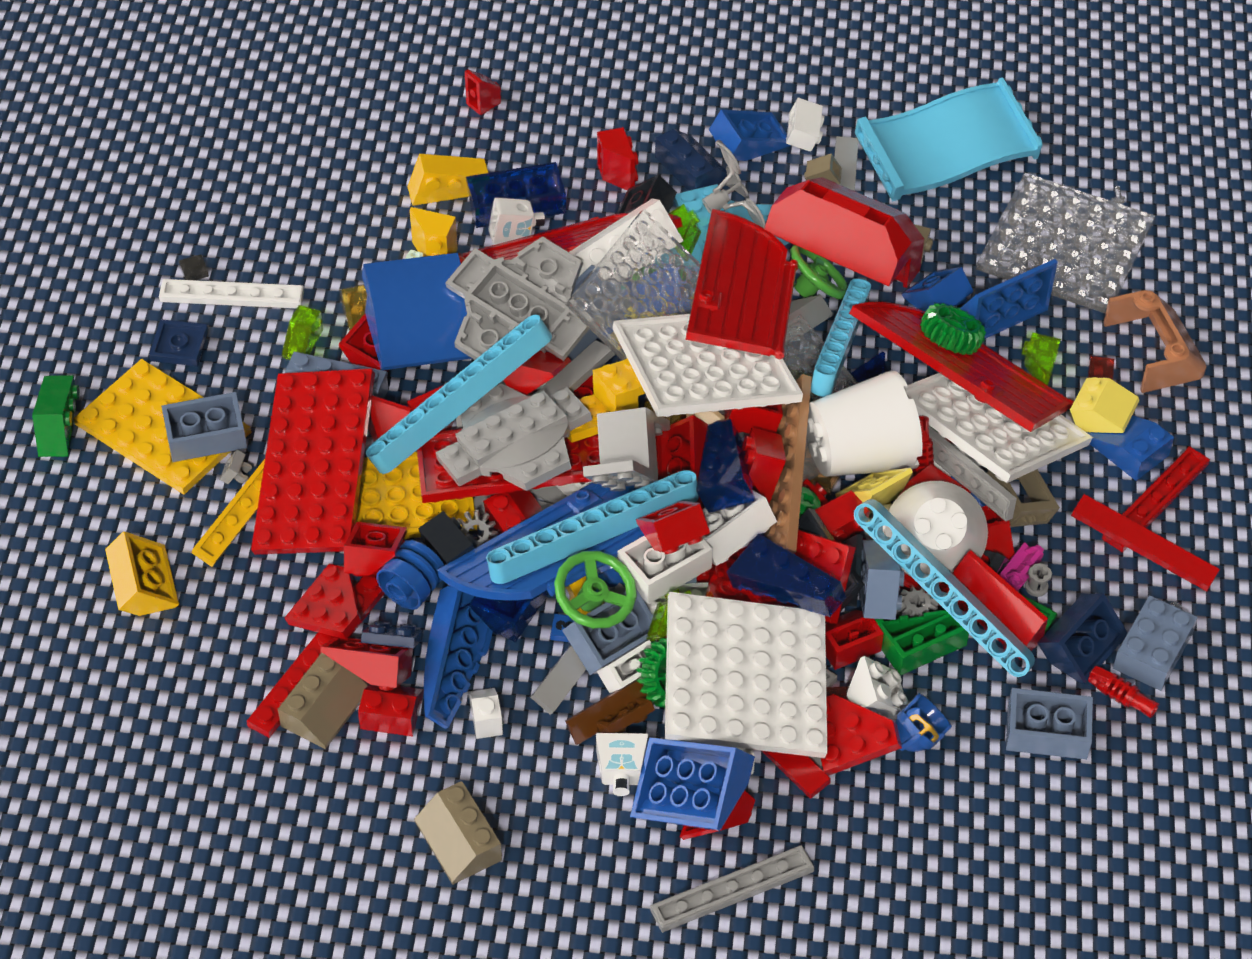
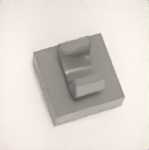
M236 450L226 461L219 480L229 484L233 478L239 483H244L248 479V476L244 475L241 471L248 473L252 466L247 462H243L244 453Z

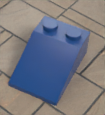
M721 109L709 128L714 140H721L734 154L737 161H748L791 146L786 144L787 133L772 112Z
M1132 415L1124 433L1086 432L1093 437L1090 445L1135 481L1170 455L1174 436L1156 422Z

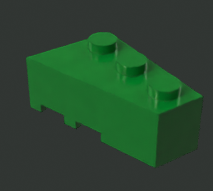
M74 375L44 376L32 414L38 457H68L73 418L76 411V400H79L80 396L79 385H75Z
M946 610L926 612L923 616L908 618V615L899 616L897 620H875L884 633L881 650L900 676L967 646L969 633Z

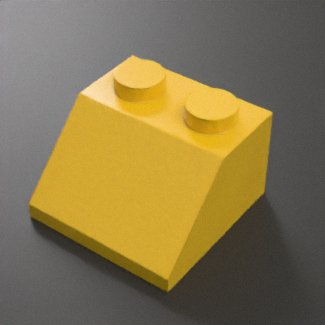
M414 207L410 208L412 243L418 252L423 253V257L457 252L456 217Z

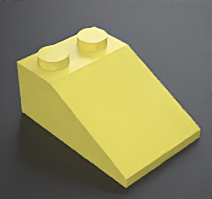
M911 468L871 473L837 492L835 495L838 498L852 490L862 502L874 499L882 505L891 504L905 488L913 472Z

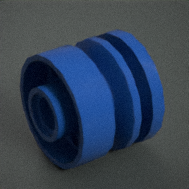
M406 540L399 547L396 555L376 574V580L385 595L401 607L415 610L428 598L430 591H433L442 581L438 576L437 570L443 567L444 564L429 547L414 540Z

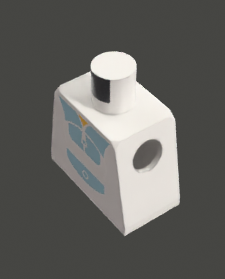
M494 198L488 228L493 245L530 236L532 227L544 226V213H533L530 201Z
M596 733V753L601 780L604 785H613V793L615 795L626 796L629 794L630 785H638L648 745V734Z

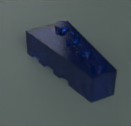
M731 419L722 422L717 421L707 427L696 492L708 513L756 501L752 491L753 485L748 474L747 464L744 463L745 451L742 450L743 441Z
M760 534L754 538L726 571L731 585L735 589L742 590L743 588L750 590L755 595L773 597L778 602L785 604L787 602L793 603L801 609L831 617L846 599L841 581Z

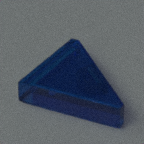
M881 352L853 371L850 379L858 384L885 373V352Z

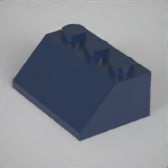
M672 129L655 138V158L688 191L715 184L719 185L727 177L726 169L691 135Z
M1104 593L1082 594L1040 639L1038 645L1050 664L1079 683L1085 684L1094 667H1100L1125 639L1128 632Z

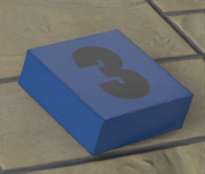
M554 614L550 640L569 642L562 630L574 621L567 615Z

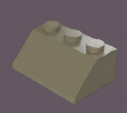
M321 653L278 708L280 725L288 731L326 749L360 705L363 691L367 685L360 677Z
M462 781L437 792L414 818V822L452 885L502 861L501 843Z

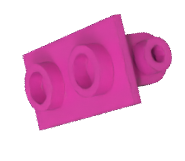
M1024 542L999 575L1015 590L1019 591L1029 578V568L1042 561L1044 549L1040 545L1029 547Z

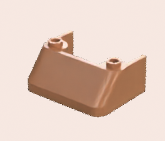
M1142 290L1109 298L1103 323L1105 327L1149 317L1166 346L1164 351L1166 360L1146 365L1140 388L1142 393L1196 381L1204 376L1206 363L1176 311L1157 294L1149 290Z

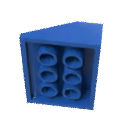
M1053 259L980 292L960 309L967 311L968 314L981 322V325L985 327V339L1045 312L1049 307L1058 261Z
M649 737L630 817L720 831L749 784L755 756L735 747Z

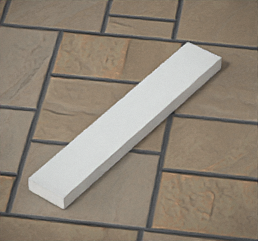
M163 279L159 300L160 302L301 309L304 286Z

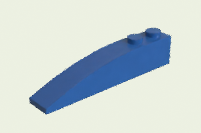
M450 585L439 592L429 634L424 670L425 717L444 729L449 728L461 704L460 699L463 693L468 691L471 685L469 682L473 674L477 673L482 656H485L489 650L499 606L490 599L466 594Z

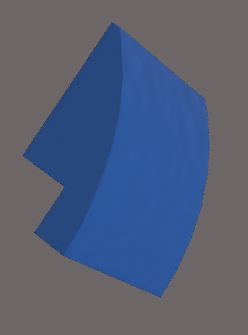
M458 253L363 264L362 279L367 293L365 314L381 370L473 359L455 348L454 344L464 316L467 315L465 299L446 288L445 284L461 265Z

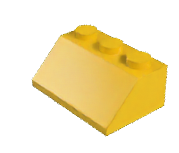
M123 531L105 549L118 610L142 616L176 608L179 602L165 545Z

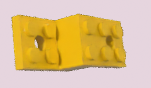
M628 358L593 370L594 394L579 399L591 412L592 420L570 431V435L567 438L572 443L598 434L597 414L639 408L638 396L645 394Z

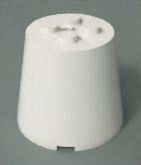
M885 372L809 403L807 425L809 452L823 476L878 473L894 469H915L919 466L917 457L922 456L920 420L914 399H908L904 390L907 389L908 385L898 372Z

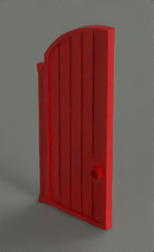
M712 209L685 340L761 355H774L776 359H783L798 261H786L787 248L774 235L764 230V228L740 216Z
M629 213L613 214L602 218L597 216L590 218V220L478 250L492 259L503 257L504 260H512L518 256L517 253L539 238L544 237L570 252ZM668 214L676 228L683 227L680 217ZM471 251L462 254L458 253L461 263Z
M865 302L853 305L850 315L973 394L976 400L987 403L1030 432L1063 414L1068 409L1070 410L1074 403L1072 399L1066 398L984 344L972 355H962L959 352L954 353L950 350L946 351L943 347H938V344L931 342L930 338H927L921 330V319L925 311L887 302Z

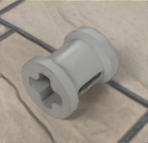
M1037 563L1029 568V578L1026 581L1025 589L1032 596L1042 597L1048 591V581L1051 579L1052 571L1045 564Z

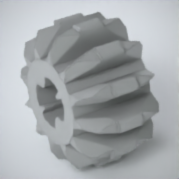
M479 510L474 511V518H471L469 512L466 511L464 513L467 519L466 522L460 518L457 519L459 524L462 525L461 532L464 535L468 533L473 538V535L469 533L470 528L474 529L473 525H477L482 530L481 535L477 534L478 538H473L476 545L480 546L485 541L491 540L488 538L489 535H497V531L488 529L496 524L494 520L485 524L489 518L487 513L483 514L481 519H479Z
M913 586L910 591L903 589L900 594L902 595L901 611L896 610V618L908 615V618L923 616L926 612L937 611L938 602L929 593H925L923 588L920 591L916 590Z

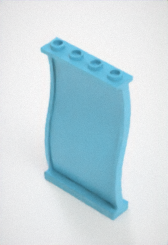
M1003 77L999 78L996 83L966 88L901 114L874 120H868L867 117L859 118L855 129V134L892 202L901 199L902 195L934 189L1005 161L1028 156L1038 159L1043 146L1041 137L1035 133L1030 119L1025 116L1020 102H1017L1010 85H1007Z

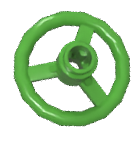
M793 245L790 254L792 260L798 261V269L802 273L796 279L797 283L794 285L797 292L807 298L814 296L820 289L835 299H843L848 284L833 264L826 258ZM800 253L812 259L814 263L809 265L803 260ZM827 274L833 278L837 286L829 281Z
M582 551L570 556L559 567L554 581L556 600L563 612L576 623L592 629L610 628L623 622L633 611L637 597L635 580L627 566L615 556L601 551ZM596 561L609 565L619 573L625 583L626 596L608 590L607 584L598 578ZM584 562L586 581L578 592L577 597L569 601L565 591L567 575L574 566ZM603 602L621 607L616 614L607 618H592L578 611L581 608L584 611L591 612L601 606Z

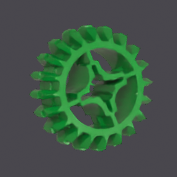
M935 303L929 306L921 319L920 326L922 332L925 333L924 335L930 338L931 342L938 344V347L945 348L946 351L950 350L954 353L959 352L962 355H972V353L977 352L985 339V327L981 325L979 320H976L967 311L961 310L960 307L956 308L952 305L947 306L944 303Z
M661 638L659 642L654 641L650 643L651 648L643 650L646 657L638 659L642 663V668H638L636 671L641 673V678L637 682L643 684L640 691L647 694L646 699L652 701L656 707H664L665 709L666 692L663 689H666L667 638Z

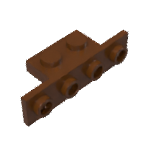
M638 679L622 689L613 692L565 720L574 743L578 745L599 732L623 733L626 727L632 723H639L647 719L648 714L655 711L652 701L646 699L647 694L640 691L643 684L637 682Z

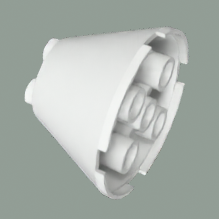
M944 481L922 482L905 490L890 507L889 512L951 573H953L970 550L981 559L988 539L986 517L977 500L963 488ZM884 526L885 535L892 537L891 528ZM902 544V552L905 555L911 556L910 547ZM920 563L921 571L925 574H930V567L926 563Z

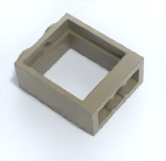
M1037 469L1015 479L1019 480L1032 501L1029 503H1021L1011 484L999 480L994 473L988 470L987 474L1017 498L1013 519L1009 520L1010 527L1047 524L1060 507Z

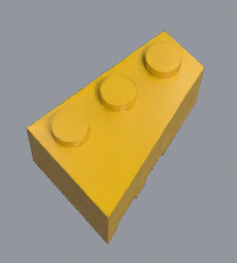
M419 154L407 187L412 206L482 195L485 192L490 177L485 159Z

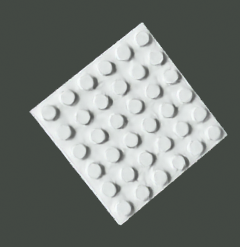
M690 314L615 320L613 322V331L657 417L802 402L803 393L783 359H776L774 355H761L685 340Z
M941 373L908 385L907 389H904L908 399H914L918 416L929 417V425L938 431L939 435L950 440L959 450L966 452L979 465L986 467L999 480L1006 483L1088 446L1093 438L1063 415H1059L1030 432L987 403L976 400L973 394Z
M670 592L667 606L665 739L825 758L827 755L825 612Z

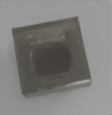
M201 254L178 260L185 280H199L209 277Z

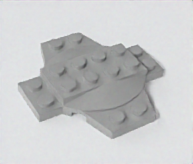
M544 237L539 238L517 253L518 256L512 260H504L503 257L492 259L474 248L445 282L446 288L465 299L467 315L464 316L454 342L455 348L476 360L526 318L532 315H539L552 334L551 341L540 351L544 353L549 351L564 361L593 325L591 319L573 309L571 299L582 267V260Z
M500 384L491 389L460 415L463 429L455 434L457 442L435 453L437 460L458 486L481 475L491 477L492 472H499L503 475L504 480L528 491L571 469L564 438L569 437L571 430L591 421L592 416L591 412L568 387L550 396L544 390L532 396H526L504 384Z

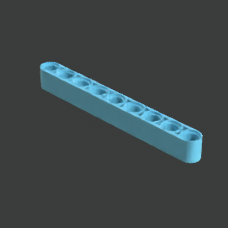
M852 279L847 288L814 368L811 392L815 395L825 397L832 394L861 322L849 313L853 305L868 302L871 284L864 279Z
M532 315L526 318L372 443L366 450V455L379 473L386 474L396 468L547 345L552 339V334L539 315Z
M689 470L677 472L490 551L486 559L491 581L497 584L510 582L639 526L636 519L679 501L696 502L699 499L696 474Z
M869 499L856 507L854 510L855 521L993 658L1015 677H1022L1029 672L1035 662L1033 653L880 502ZM864 507H869L873 511V519L865 516ZM884 525L891 528L892 537L884 535L882 530ZM902 544L910 547L911 556L905 555L902 552ZM920 563H926L930 567V574H925L921 571ZM939 582H945L949 586V593L941 591ZM959 600L967 603L968 611H962L958 607ZM977 619L984 620L987 623L988 629H980L977 626ZM996 638L1005 640L1007 649L998 647ZM1015 657L1023 658L1026 662V667L1017 666Z

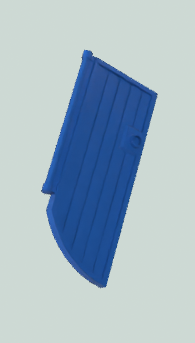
M592 482L437 570L438 576L453 588L480 598L525 600L532 599L546 590L550 596H554V581L558 569L569 557L510 582L497 584L491 581L486 559L487 554L496 548L639 488H635V485L626 486L624 491H610V488H603L601 484H594ZM637 527L583 551H601L617 558L618 550L645 535ZM596 561L597 569L605 565L604 563ZM584 562L574 566L568 573L565 587L586 576Z

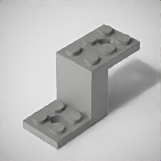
M646 407L597 414L600 464L583 466L584 477L592 480L594 484H601L603 488H610V491H624L626 486L635 485V488H641L658 481L655 436L662 435V431L670 430V420L662 416L657 417L655 412Z

